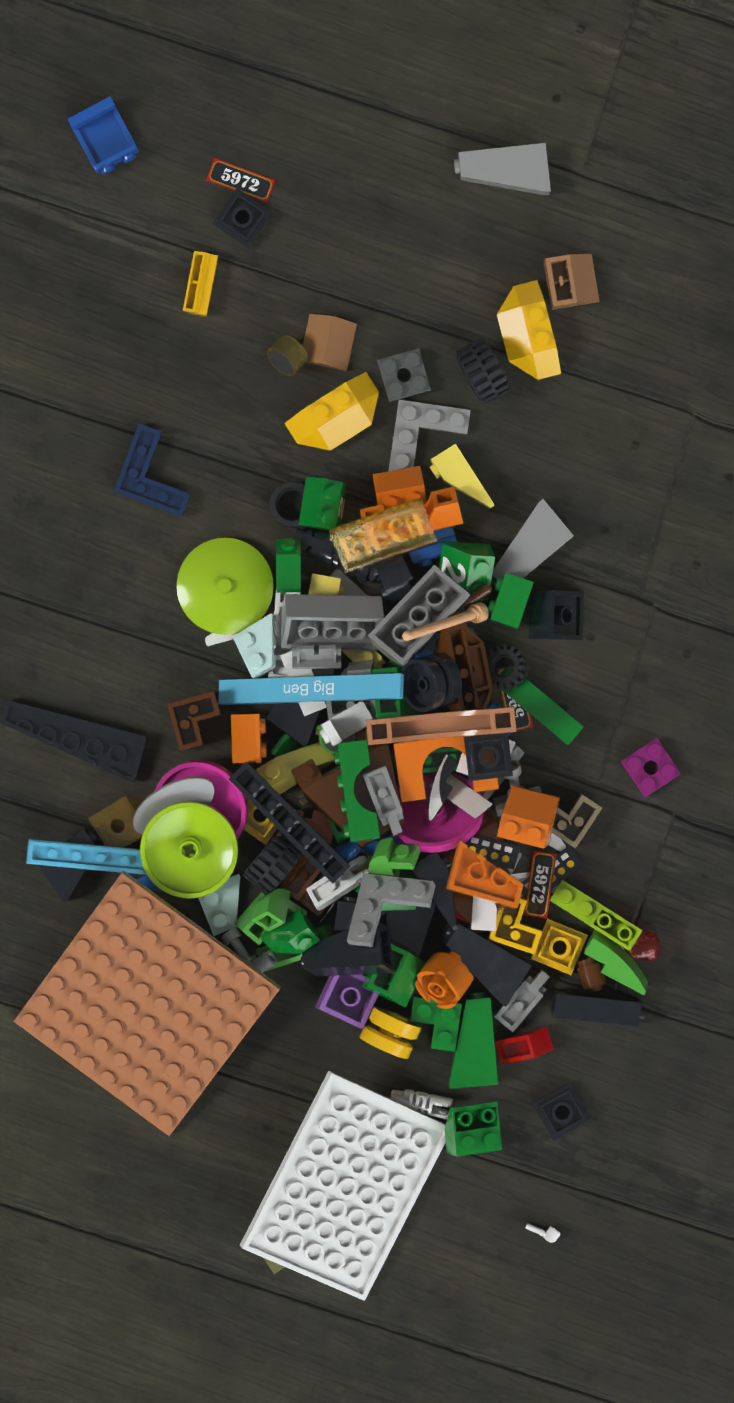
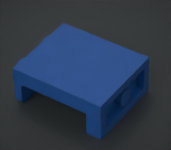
M111 96L68 118L96 174L100 172L102 175L107 174L115 169V164L121 161L127 163L137 157L138 147L131 137Z

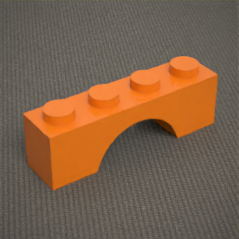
M455 486L433 491L430 493L426 504L420 509L409 513H401L390 518L385 517L397 514L398 512L388 509L384 504L360 509L363 525L378 520V522L363 527L369 546H373L374 543L367 529L373 527L375 533L379 520L382 518L386 520L382 521L379 533H385L389 538V542L395 540L388 531L389 521L393 518H400L402 520L401 524H398V520L393 521V530L396 536L402 539L401 533L404 532L405 534L403 535L410 537L411 534L403 516L408 515L410 521H415L413 514H411L417 512L419 519L424 520L423 523L422 521L420 522L426 533L463 524ZM416 522L410 523L414 534H420ZM375 535L379 544L385 543L383 536Z

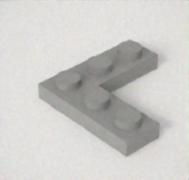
M399 400L388 471L414 467L419 428L467 435L471 410Z
M364 873L347 942L350 945L373 947L383 903L430 908L436 886L435 883L427 880Z

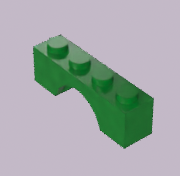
M367 740L339 743L338 750L333 751L335 765L340 764L341 774H337L338 788L344 789L345 798L340 799L342 813H347L348 823H343L345 838L350 837L351 843L380 839L377 813L363 808L354 795L356 778L364 769L370 766Z

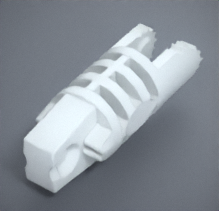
M405 1089V1091L392 1090L390 1099L423 1114L442 1119L448 1118L449 1110L433 1105L450 1107L453 1104L452 1098L434 1094L429 1095L428 1093L415 1092Z

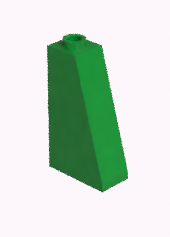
M485 992L470 993L471 997H465L449 1077L450 1089L498 1085L490 995L485 996Z

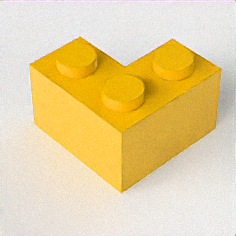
M520 897L518 908L514 909L506 906L497 912L496 930L489 931L487 937L489 940L535 955L542 930L520 923L527 903L526 899Z

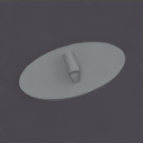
M193 776L164 785L140 804L133 817L134 829L143 835L151 818L164 807L176 802L197 801L209 805L214 796V784L208 778Z

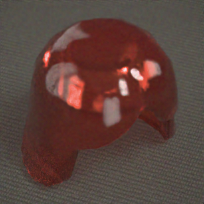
M648 929L642 931L630 951L622 947L633 960L643 958L645 961H656L661 954V942L657 934Z

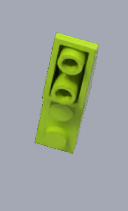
M564 880L561 881L550 899L554 904L629 951L643 931Z

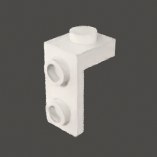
M360 701L320 724L322 730L319 733L326 744L330 742L332 746H335L345 738L366 727V720L373 718L364 702Z

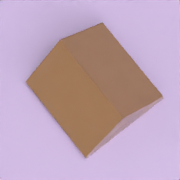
M309 314L302 347L306 355L303 362L347 372L357 324L335 316Z

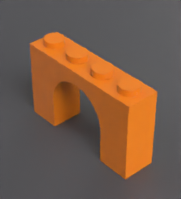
M478 735L394 743L401 802L426 799L422 770L425 759L432 751L441 747H453L460 750L466 756L464 737ZM490 749L485 750L481 755L482 761L486 764L493 763L495 760L494 751ZM498 778L472 781L474 792L499 789Z

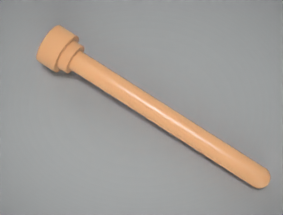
M478 602L470 605L466 612L405 631L402 634V638L405 641H409L467 621L480 623L487 620L489 611L484 603Z

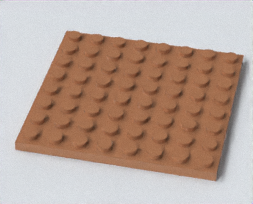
M123 871L13 1022L170 1136L278 993L281 986Z

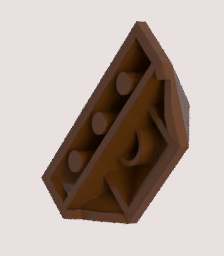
M465 623L441 630L433 654L444 653L450 656L457 664L462 679L461 694L458 700L449 705L448 708L451 712L486 709L493 686L484 641L469 629Z

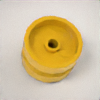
M373 1006L368 1018L380 1028L371 1025L364 1026L359 1036L360 1039L387 1053L408 1059L413 1047L401 1037L415 1040L418 1038L422 1028L396 1012Z

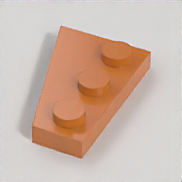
M459 841L446 889L514 909L518 908L524 884L501 868H497L487 861L485 857L467 847L468 845L462 841Z

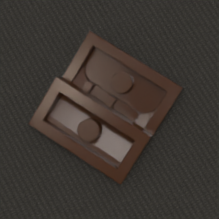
M303 855L280 885V888L290 891V895L294 899L301 902L319 917H322L330 907L328 905L319 911L311 900L306 889L325 876Z

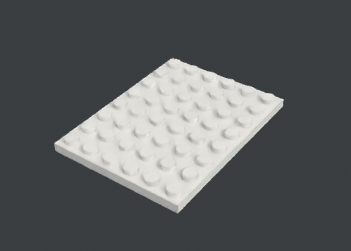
M328 1071L244 1235L240 1247L365 1301L446 1142L444 1130L446 1124Z

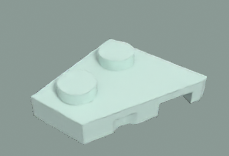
M273 614L267 615L233 636L253 679H258L276 668V655L274 653L276 647V637L274 636L276 617Z
M240 874L229 877L225 884L215 892L198 897L214 936L237 927L234 923L237 921Z

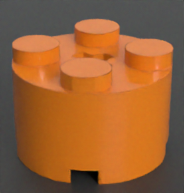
M438 952L431 955L417 975L415 986L419 994L430 1003L432 999L438 1003L437 1007L449 1009L454 1007L461 999L474 977L461 961L459 954L455 952H449V954Z

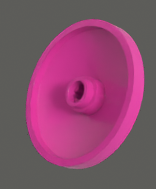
M206 760L186 761L170 769L157 784L155 791L168 783L186 777L200 776L208 778L214 784V796L209 805L219 810L229 820L237 839L244 831L248 819L247 797L229 780L233 774L223 766Z
M437 772L423 773L426 799L401 802L405 824L401 825L403 832L394 836L401 844L418 845L421 852H443L456 848L459 841L466 843L479 830L484 817L483 812L475 819L446 798L432 821H430L429 804L432 787L429 785L434 782ZM451 773L452 776L473 790V783L459 774Z

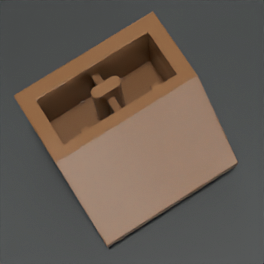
M569 254L545 258L544 268L551 310L600 302L592 254Z

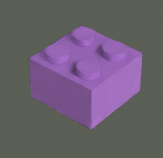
M363 975L329 976L315 1008L363 1029L378 994L362 987L366 978Z

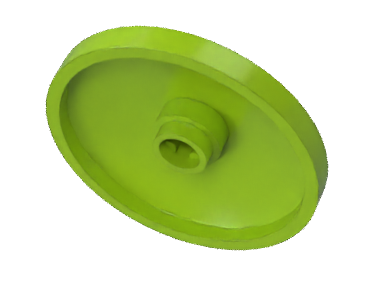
M233 538L212 539L197 546L185 558L177 578L178 599L187 617L198 627L221 635L240 633L261 620L271 604L274 591L272 572L263 555L250 544Z
M197 801L176 802L158 811L147 824L140 844L141 861L150 880L164 892L181 898L203 897L215 892L231 876L237 862L238 841L231 823L216 808Z

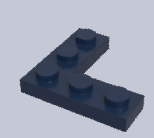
M139 423L114 492L183 517L191 494L146 478L162 432Z

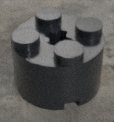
M400 549L374 561V564L370 565L375 579H377L379 584H383L379 588L388 605H397L416 585L415 579L408 564L405 563Z

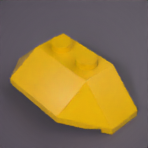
M535 280L513 286L497 313L508 361L537 380L561 374L557 347L538 281Z
M364 372L310 404L284 424L297 444L331 451L372 425L379 391L367 372Z

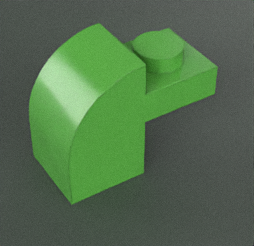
M393 837L380 840L369 863L370 873L399 877L401 869L414 870L421 852L419 846L395 844Z
M276 889L255 902L251 921L270 932L284 924L286 918L298 909L305 915H307V911L289 900L290 891Z

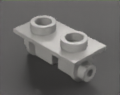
M297 644V647H292V669L341 668V646H336V644L319 645V649H314V645Z

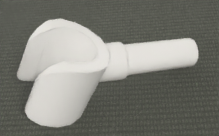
M527 1223L525 1228L543 1236L550 1243L555 1242L561 1234L552 1226L547 1231H544Z

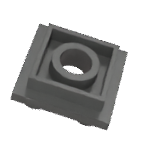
M419 348L377 360L389 402L431 391ZM407 369L411 373L410 380L407 382L399 381L397 378L398 371Z

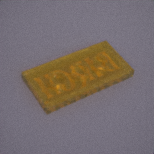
M422 498L329 530L345 573L437 541Z

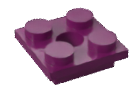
M657 737L620 761L644 798L681 774ZM650 760L654 761L657 765L656 772L651 775L644 771V764Z

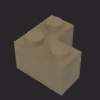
M580 794L568 813L557 807L552 833L576 849L602 810V807Z

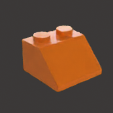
M512 785L502 812L497 837L544 849L550 842L560 797Z

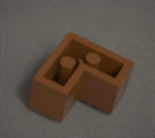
M215 691L167 704L179 751L204 745L198 721L221 715Z

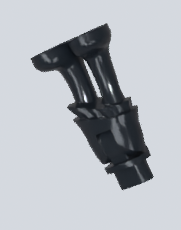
M297 528L294 539H301V552L304 553L306 551V554L310 557L326 563L329 567L333 565L337 570L339 565L348 568L356 573L357 580L364 585L367 583L372 563L356 559L348 560L347 556L340 554L339 550L344 551L341 541L338 540L340 535L334 537V535H337L335 532L313 530L312 532L311 528L308 531ZM345 540L348 548H350L353 542ZM356 543L354 547L359 550L358 556L372 562L375 560L378 550L375 549L374 545L370 546L373 552L366 554L364 544ZM349 549L350 553L356 554L353 549Z

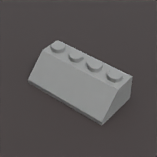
M434 565L372 630L368 637L372 644L386 657L404 666L434 633L405 641L402 638L403 632L450 617L466 601L470 594Z
M285 594L282 607L281 648L297 647V644L314 645V649H319V645L336 644V646H341V649L377 650L368 635L384 619L382 596Z

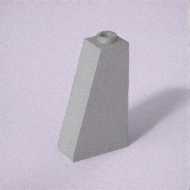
M546 143L459 152L458 159H454L455 174H460V180L539 195H550L551 188Z
M544 499L538 502L493 569L491 583L496 586L498 577H504L505 573L524 578L574 536Z

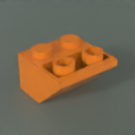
M420 466L372 474L377 505L384 504L388 509L399 513L419 505L422 507L426 504L425 487ZM421 507L412 509V510L407 511V512H404V513L413 512V511H415V510L420 509Z
M261 714L231 715L232 763H261L262 758L267 757L266 743H262L261 733H266V719L261 718Z

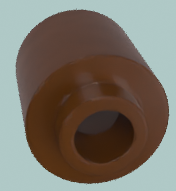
M590 956L578 960L577 971L583 989H589L590 993L604 989L603 984L607 982L605 975L601 973V963Z

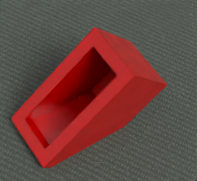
M547 1026L527 1030L494 1041L501 1064L537 1058L554 1050Z

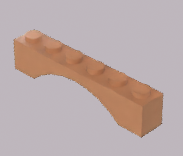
M514 706L366 720L368 745L516 732Z

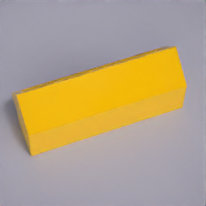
M194 251L183 311L207 317L218 255Z

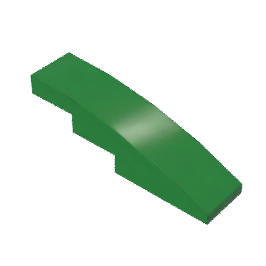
M508 664L500 673V676H508L514 668ZM523 677L525 682L523 684L518 683L517 689L513 687L511 691L503 689L504 693L566 745H569L583 729L580 723L525 677Z

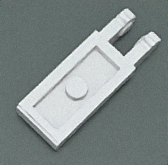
M359 856L349 862L350 868L333 884L326 877H323L306 889L317 910L321 911L358 887L359 883L362 882L364 873L371 874L369 868L356 875L353 873V871L361 869L368 863L366 856Z

